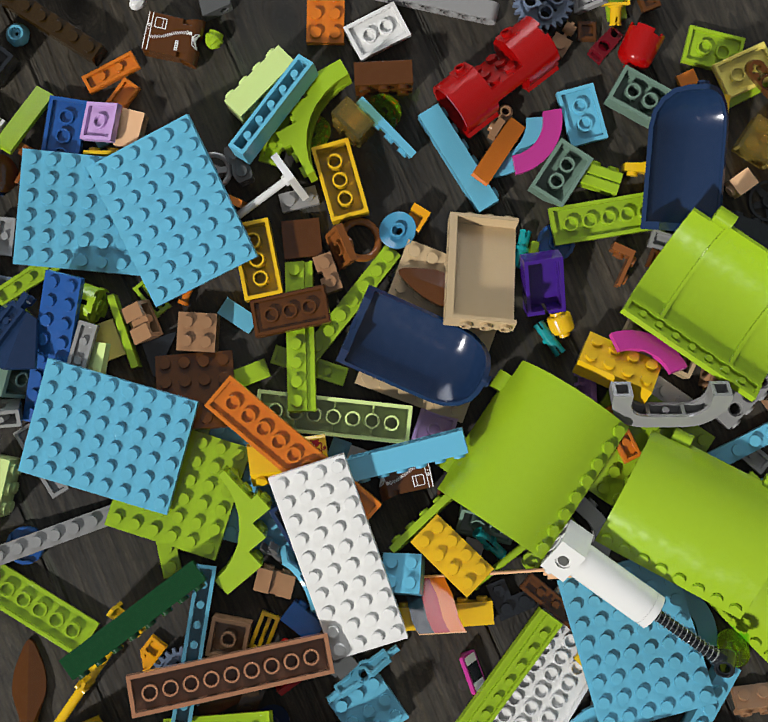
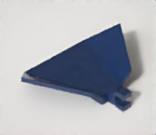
M25 291L21 294L18 301L12 300L0 307V368L2 370L37 369L39 320L25 310L27 307L32 306L37 299Z

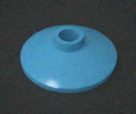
M393 212L387 215L381 222L379 228L380 238L389 248H404L408 239L411 242L416 235V223L405 212ZM401 229L402 233L397 235V231Z

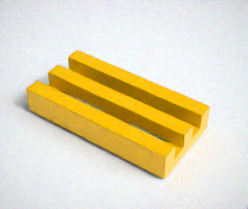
M263 609L248 647L252 648L262 645L270 622L274 619V625L266 644H270L281 616L274 615V613H269ZM264 616H267L268 619L261 634V637L259 639L258 645H255L254 642L261 627V624L263 622Z

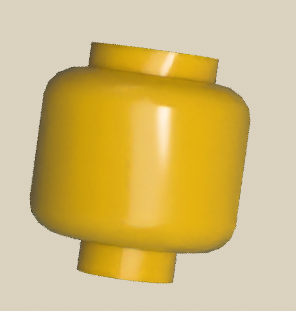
M569 311L551 313L547 317L551 333L559 336V338L569 336L570 332L574 329V323Z

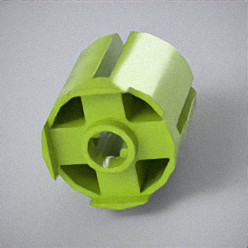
M84 283L82 299L87 301V304L81 303L78 320L95 324L100 317L105 318L109 303L106 301V292L109 293V291Z

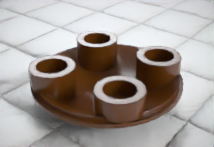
M0 154V192H8L17 184L15 180L18 176V169L11 158Z

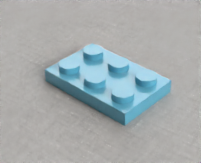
M593 83L556 92L555 95L559 108H562L563 124L570 144L579 147L608 138Z

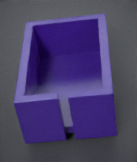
M559 250L520 254L523 309L527 316L544 315L545 310L541 305L543 303L549 314L565 312L563 256Z

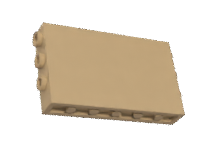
M450 211L447 226L443 325L460 326L462 329L479 328L483 331L493 329L504 333L514 330L517 324V320H514L516 227L519 218Z

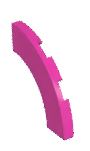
M562 108L542 112V129L537 141L526 151L512 156L515 176L536 168L554 150L562 130Z
M622 330L609 335L617 353L622 351L646 352L652 355V358L664 367L668 375L688 367L676 350L652 334L637 330Z

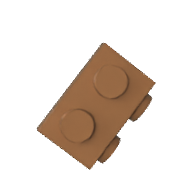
M768 682L731 688L730 692L735 706L734 715L748 717L752 713L758 712L760 715L768 714Z

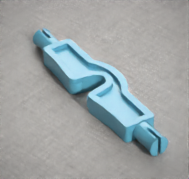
M397 644L387 651L383 648L370 659L360 661L349 675L334 685L335 690L326 696L328 702L331 704L339 696L345 698L351 692L363 686L364 681L361 677L363 671H366L370 677H375L385 666L392 662L391 657L400 651Z

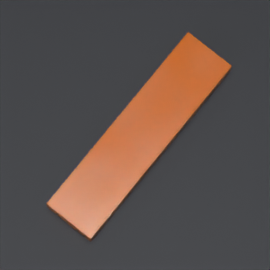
M509 118L471 176L487 186L526 127L514 118Z

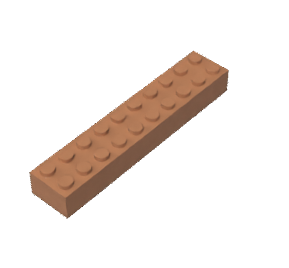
M321 632L127 674L126 683L133 719L334 674L335 672L328 634Z

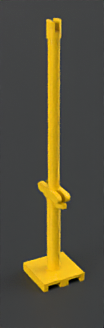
M119 602L113 606L106 616L113 620L125 611L121 608L123 603ZM146 627L139 630L141 635L147 630ZM112 652L105 656L107 660L98 667L93 665L89 668L91 673L77 682L74 687L76 690L54 722H66L83 695L95 683V679L112 656Z

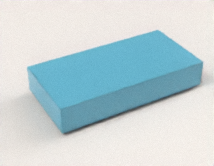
M227 297L217 313L250 334L254 329L252 313Z

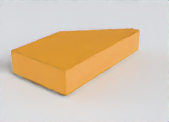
M155 634L151 635L140 650L143 665L142 671L150 670L168 647Z

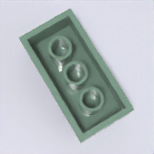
M625 65L603 104L649 129L654 108L671 89Z

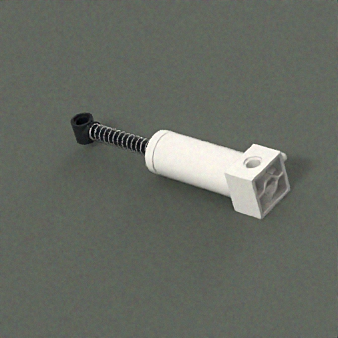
M569 520L541 562L540 566L544 568L547 574L554 575L562 582L569 576L573 577L643 628L649 626L655 620L663 628L671 631L672 635L675 634L676 638H681V641H685V644L688 643L689 647L692 646L698 653H702V656L710 659V664L714 666V671L718 676L729 678L734 675L736 655L733 651L729 649H714V646L710 645L709 642H705V639H701L696 633H692V630H688V627L679 624V621H675V618L672 619L670 614L667 615L665 611H662L665 602L663 595L592 546L591 542L594 535L573 520Z

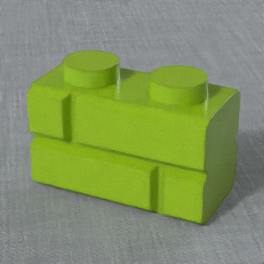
M593 160L577 186L609 197H615L623 173L619 172V169L616 167L608 166L606 168L601 166L600 162Z

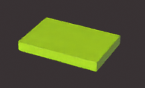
M690 25L680 63L712 71L711 66L743 51L746 38Z

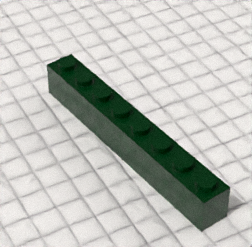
M192 560L60 659L59 662L72 680L77 677L80 680L91 673L89 668L93 665L100 666L107 660L106 655L110 652L116 654L124 648L122 643L128 639L130 642L141 635L139 630L143 627L149 629L157 623L155 618L161 614L163 617L173 610L171 606L176 602L182 604L190 598L188 593L192 590L198 592L206 585L204 581L208 578L197 563Z

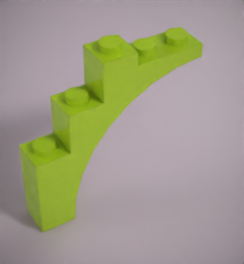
M341 59L318 71L319 75L303 94L304 98L297 102L290 111L291 114L288 115L293 124L276 132L279 138L276 143L281 152L285 150L288 156H293L296 163L300 161L302 167L299 169L303 177H308L311 183L318 180L311 157V140L315 125L329 101L341 90L352 84L349 73Z
M226 465L221 469L218 476L227 486L235 501L239 517V536L235 552L228 563L217 573L215 582L228 595L263 565V554L254 547L267 536V525L258 519L271 508L272 499L267 492H263L260 488L253 493L252 487L239 478L238 472Z

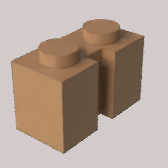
M331 252L312 257L318 275L323 273L324 278L320 279V282L326 285L327 296L344 290Z
M149 299L136 301L121 309L124 321L131 326L132 330L129 332L135 345L151 341L163 335Z
M264 563L257 571L253 590L291 600L297 577L288 568L284 567L281 570L275 568L273 564Z

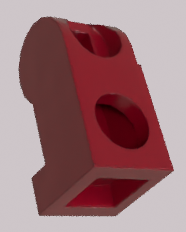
M610 27L594 43L587 55L600 65L624 35L615 27Z

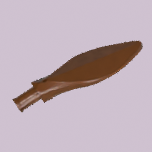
M402 268L398 270L400 277L416 293L429 302L444 308V272L426 268Z
M29 638L24 644L13 674L12 696L19 722H39L41 709L47 694L45 665L39 649L32 638Z

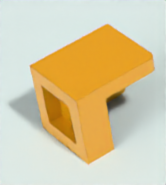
M414 203L409 215L414 219L416 234L419 235L431 212Z

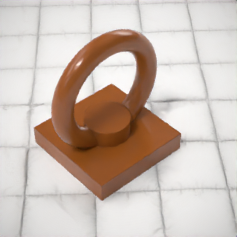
M353 218L345 222L344 225L343 223L337 224L324 236L339 271L346 269L354 261L367 262L374 259L382 248L378 227L365 218ZM362 225L373 233L375 245L371 252L367 254L355 253L353 241L347 235L351 227Z

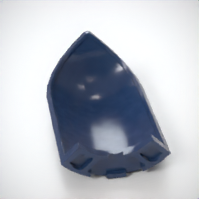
M699 80L697 84L674 88L661 98L652 112L648 131L641 229L676 231L694 207L712 218L717 209L722 205L729 114L723 91L717 86L710 84V81Z
M371 285L368 286L336 359L337 362L428 402L442 406H459L471 402L481 392L483 387L489 385L491 376H489L491 356L486 345L475 333L468 329H462L460 326L443 325V317Z

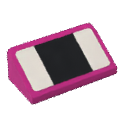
M472 649L461 653L459 661L471 694L475 695L485 682V678L475 650Z

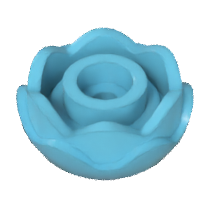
M13 23L7 28L6 39L11 45L19 47L28 43L30 31L24 24Z

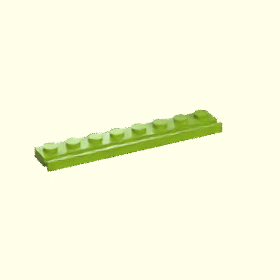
M313 261L285 262V292L314 286ZM315 327L287 332L288 413L317 412Z
M538 607L455 722H493L563 624Z

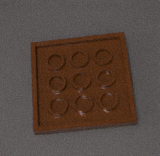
M232 350L217 351L216 353L202 352L155 356L156 389L199 401L192 430L228 428L223 421L204 405L230 375L234 377Z

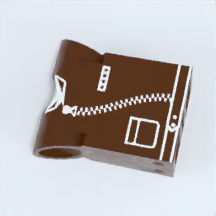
M149 11L141 49L147 57L182 63L189 68L197 69L200 56L198 46L203 40L206 22L199 19L185 20Z
M427 463V466L424 468L416 469L415 466L408 468L407 472L397 474V471L389 473L387 477L380 478L378 491L381 502L398 494L434 487L435 483L430 463Z

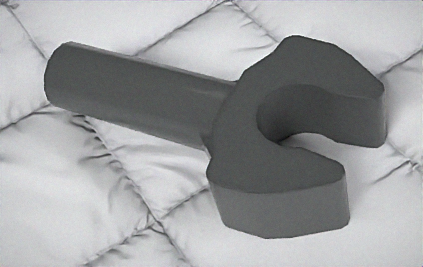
M270 541L269 546L262 542L260 552L264 555L273 556L282 565L281 553L279 552L280 546Z

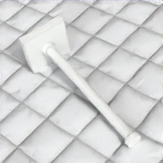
M277 152L271 156V159L282 172L281 179L237 211L240 219L285 185L287 187L291 185L302 201L309 198Z

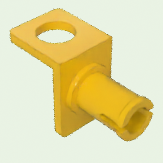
M630 0L608 2L601 6L610 8L609 26H621V8L630 5Z

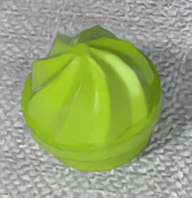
M210 29L205 35V43L210 49H218L224 42L222 40L224 35Z

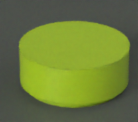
M530 551L525 552L521 558L522 565L526 569L539 568L541 565V559Z

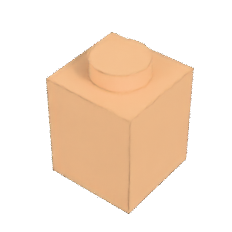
M747 167L724 183V186L726 187L725 191L727 194L736 199L759 182Z

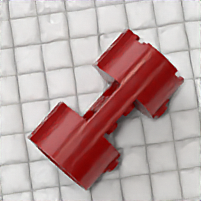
M525 16L512 27L503 29L493 42L496 53L489 55L482 64L473 67L466 62L460 63L454 67V70L449 73L450 75L433 87V92L439 105L446 109L449 115L448 118L466 137L471 138L499 116L497 112L499 111L498 102L518 86L530 92L559 70V63L557 61L560 60L558 49L548 33L545 34L543 30L538 28L540 23L534 18Z

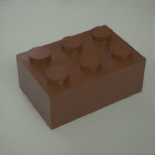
M412 60L354 62L356 96L360 98L362 96L370 98L371 95L384 97V94L385 97H389L390 94H397L400 97L408 96L413 90Z

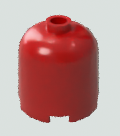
M631 22L618 49V58L624 64L623 68L625 65H628L638 71L645 70L654 60L665 40V36L663 34H660V36L655 34L656 29L641 22L634 25L635 23Z

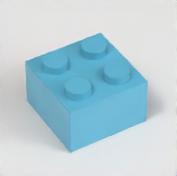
M383 552V564L394 595L423 596L425 556L422 554Z

